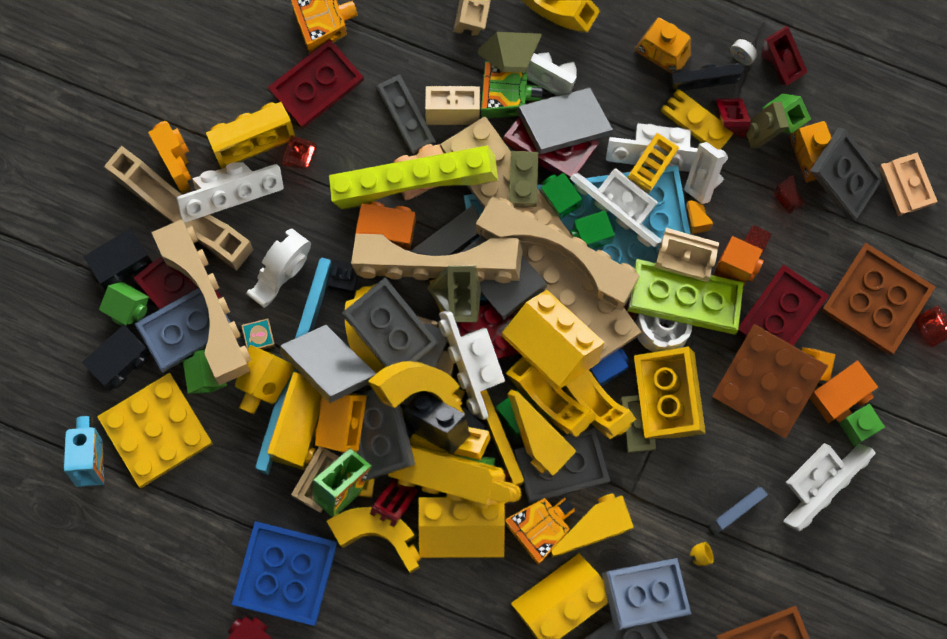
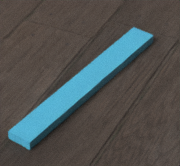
M321 257L295 339L314 330L332 266L329 259ZM292 375L275 402L256 463V469L263 474L269 475L273 460L267 454Z

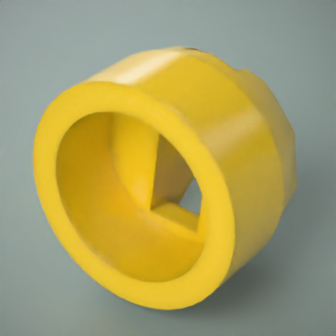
M707 542L697 544L691 549L690 556H695L696 558L692 562L697 566H706L714 562L712 549Z

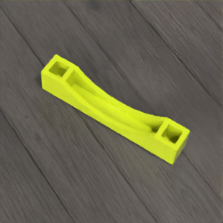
M486 145L329 175L332 202L340 209L361 206V203L368 204L370 201H376L389 195L413 189L450 185L472 186L498 181L495 154Z

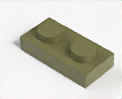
M773 102L752 117L746 136L751 149L760 148L787 129L789 125L782 102Z
M511 151L509 201L514 207H536L538 152Z
M639 395L621 397V406L629 409L636 418L625 432L627 454L655 451V438L646 439L644 437Z

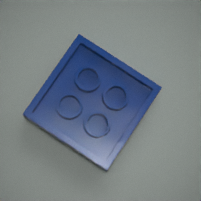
M255 521L232 605L316 626L338 542Z

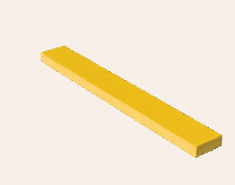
M437 303V306H438V308H439V310H440V313L443 312V310L441 309V307H440V306L438 305V303ZM487 389L480 391L489 418L485 419V422L509 480L513 485L522 486L524 482L523 476Z

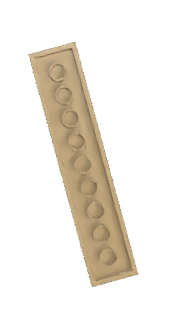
M485 116L440 144L444 153L488 145L495 154L498 181L472 186L467 185L483 209H485L492 196L498 200L504 198L509 201L511 151ZM538 188L536 207H514L521 212H531L538 218V221L545 225L553 224L562 230V234L572 238L570 232ZM521 244L522 256L547 283V287L542 291L548 290L604 342L599 362L641 335V330L625 308L621 311L597 298L592 285L584 273L572 261L548 248L532 244Z

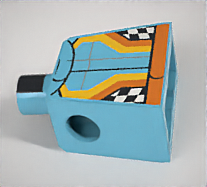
M89 416L77 417L76 429L66 431L64 472L76 487L104 485L103 441L97 430L93 428V418Z

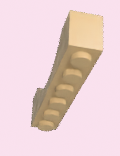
M121 146L104 166L110 177L172 223L181 220L177 197L182 194L164 181L143 161ZM210 214L184 222L187 228L193 227L198 238L197 242L236 271L254 250L248 239Z
M492 196L476 222V233L488 240L490 238L519 239L520 244L542 246L561 254L572 261L584 273L592 285L597 298L621 311L638 283L640 274L636 273V269L626 263L619 264L611 260L612 257L602 250L594 251L587 247V244L580 238H570L562 234V230L553 224L545 225L538 221V218L531 212H521L515 209L514 205L504 198L498 200Z
M183 219L153 231V237L166 264L191 279L205 297L209 311L210 328L204 354L218 384L222 385L251 372L247 363L252 360L246 346L240 347L236 338L241 337L234 321L229 323L225 315L230 313L224 297L218 299L215 290L219 289L214 274L208 275L204 266L209 265L203 250L197 251L194 245L198 238L193 227L187 228Z
M356 234L351 264L356 274L363 278L386 276L390 279L413 277L417 280L437 278L448 265H476L480 282L483 280H495L499 283H509L511 281H519L523 251L519 239L490 238L481 245L465 252L446 256H428L404 250L389 241L383 234Z

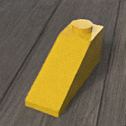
M511 390L508 393V397L526 452L533 459L530 464L539 473L547 472L554 476L576 453V450L519 392Z
M614 493L598 498L599 503L551 550V557L554 558L631 531L634 526L623 496L615 498Z

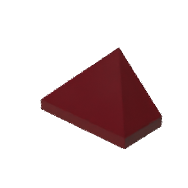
M743 98L716 99V106L723 127L744 139L750 128L751 121Z

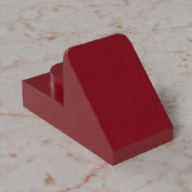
M785 26L764 40L761 57L772 62L782 85L788 86L808 73L788 26Z

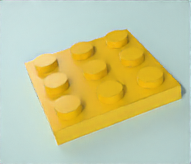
M170 373L97 416L140 488L213 444Z

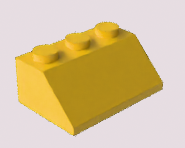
M282 102L266 104L260 111L252 114L244 113L238 116L235 121L228 124H217L211 128V131L206 132L221 169L230 163L241 162L296 139L291 120Z
M548 290L527 301L501 335L558 390L597 365L604 346V342Z
M690 347L634 355L644 437L646 439L681 438L706 434L695 352Z
M293 372L267 454L274 462L305 470L316 452V449L312 447L316 438L315 431L319 421L322 395L301 374Z
M419 497L420 557L504 558L505 503L500 502L498 504H490L488 508H479L472 506V501L463 498V501H456L446 497Z
M579 553L514 600L511 605L536 639H560L608 604L609 601L603 579Z

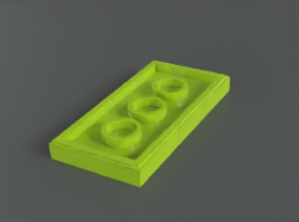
M636 259L634 268L640 276L629 298V312L736 335L739 327L744 282L711 275L709 281L705 282L656 268V263Z

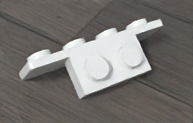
M637 123L635 140L609 138L606 161L636 165L655 134L659 133L680 147L668 166L678 165L679 171L690 172L698 148H690L691 130ZM656 144L653 147L665 156H668L669 153ZM650 154L648 155L649 158L662 165L661 161Z
M233 162L225 168L203 172L201 176L192 178L196 191L178 196L177 204L181 219L184 222H189L283 190L284 186L280 167L274 164L252 172L243 162Z
M614 169L599 189L579 173L571 176L570 179L575 183L573 186L578 192L585 196L587 194L592 196L596 200L594 204L602 211L606 210V213L608 211L613 213L617 217L615 221L626 230L631 228L639 234L637 239L647 247L651 245L657 247L660 245L661 239L642 224L658 202L619 170Z
M452 312L439 313L441 319L439 321V328L443 336L448 338L450 347H448L449 356L452 362L457 364L460 372L457 374L459 384L462 389H466L469 398L466 400L467 407L476 418L482 420L489 418L480 391L505 382L488 331L486 328H482L461 337Z
M823 444L786 482L801 501L784 519L783 522L786 526L797 531H801L809 526L817 513L831 503L832 498L850 483L851 478L860 469L869 464L870 459L876 452L870 447L858 444L841 460L830 445Z

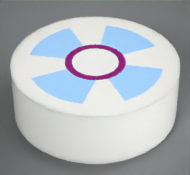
M739 39L730 48L733 57L744 65H751L758 57L755 47L746 40Z

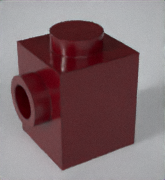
M247 617L243 620L238 618L228 630V633L231 634L228 639L274 638L265 632L268 626L257 617H254L253 620Z

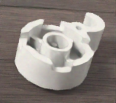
M293 229L285 232V235L288 237L280 243L277 240L269 249L262 261L266 267L265 269H260L257 284L253 289H249L246 292V295L264 308L276 297L281 285L300 271L307 259L311 242Z
M639 314L635 321L641 330L638 340L646 349L652 352L682 348L692 332V325Z

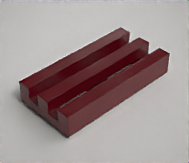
M396 478L392 479L369 513L372 516L378 513L381 515L379 520L383 522L386 519L390 520L389 525L392 527L397 525L419 491L414 487L398 484L399 479ZM398 486L400 490L385 509L382 505L394 488ZM407 491L409 495L395 514L392 513L397 503Z

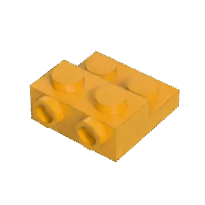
M167 121L160 122L148 133L181 194L192 190L187 182L192 178L185 166L189 162L185 153L189 152L178 128L172 131Z

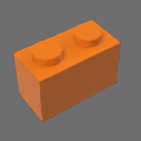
M370 201L368 204L361 203L355 235L383 234L395 245L410 251L416 223V213L411 212L410 208L404 206H396L394 209L385 207L384 204Z
M732 236L713 274L718 277L744 282V287L747 281L752 282L755 276H757L764 261L759 259L763 250Z
M857 360L815 390L809 399L828 423L835 418L838 422H841L852 414L849 408L856 403L862 407L873 399L872 392L878 386Z

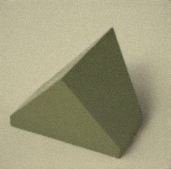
M496 32L479 48L478 54L503 72L526 73L542 34Z
M448 265L427 289L443 312H452L455 322H477L481 284L476 265Z

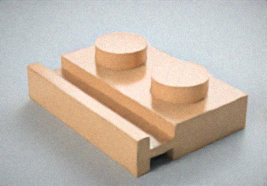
M918 152L879 166L898 216L935 205L938 202Z

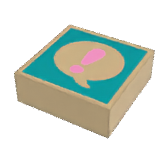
M269 319L241 325L247 350L249 345L261 350L275 347Z

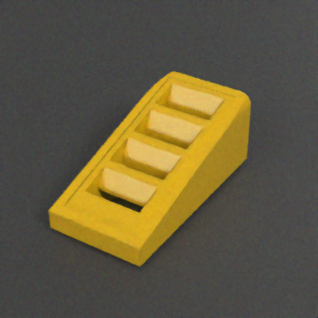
M656 133L627 178L649 194L680 147L659 133ZM655 144L668 152V156L653 148ZM650 154L661 161L662 165L649 158L648 155ZM642 164H645L654 171H656V174H653L652 172L644 168Z

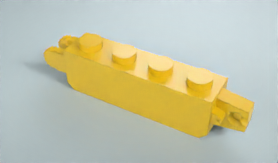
M413 444L410 445L416 465L388 475L389 477L399 479L398 484L414 487L417 484L423 486L422 491L438 494L441 491L447 493L446 498L463 501V498L472 501V506L479 508H488V505L500 502H516L522 496L519 486L504 481L505 474L502 468Z

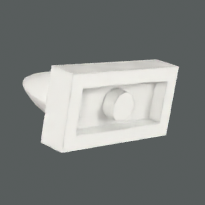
M534 53L527 67L528 80L542 86V88L557 96L571 93L577 78L574 62L558 67L552 63L549 53Z
M707 142L701 143L698 146L684 190L701 204L710 202L714 189L724 180L720 175L722 165L728 159L725 151L717 150Z

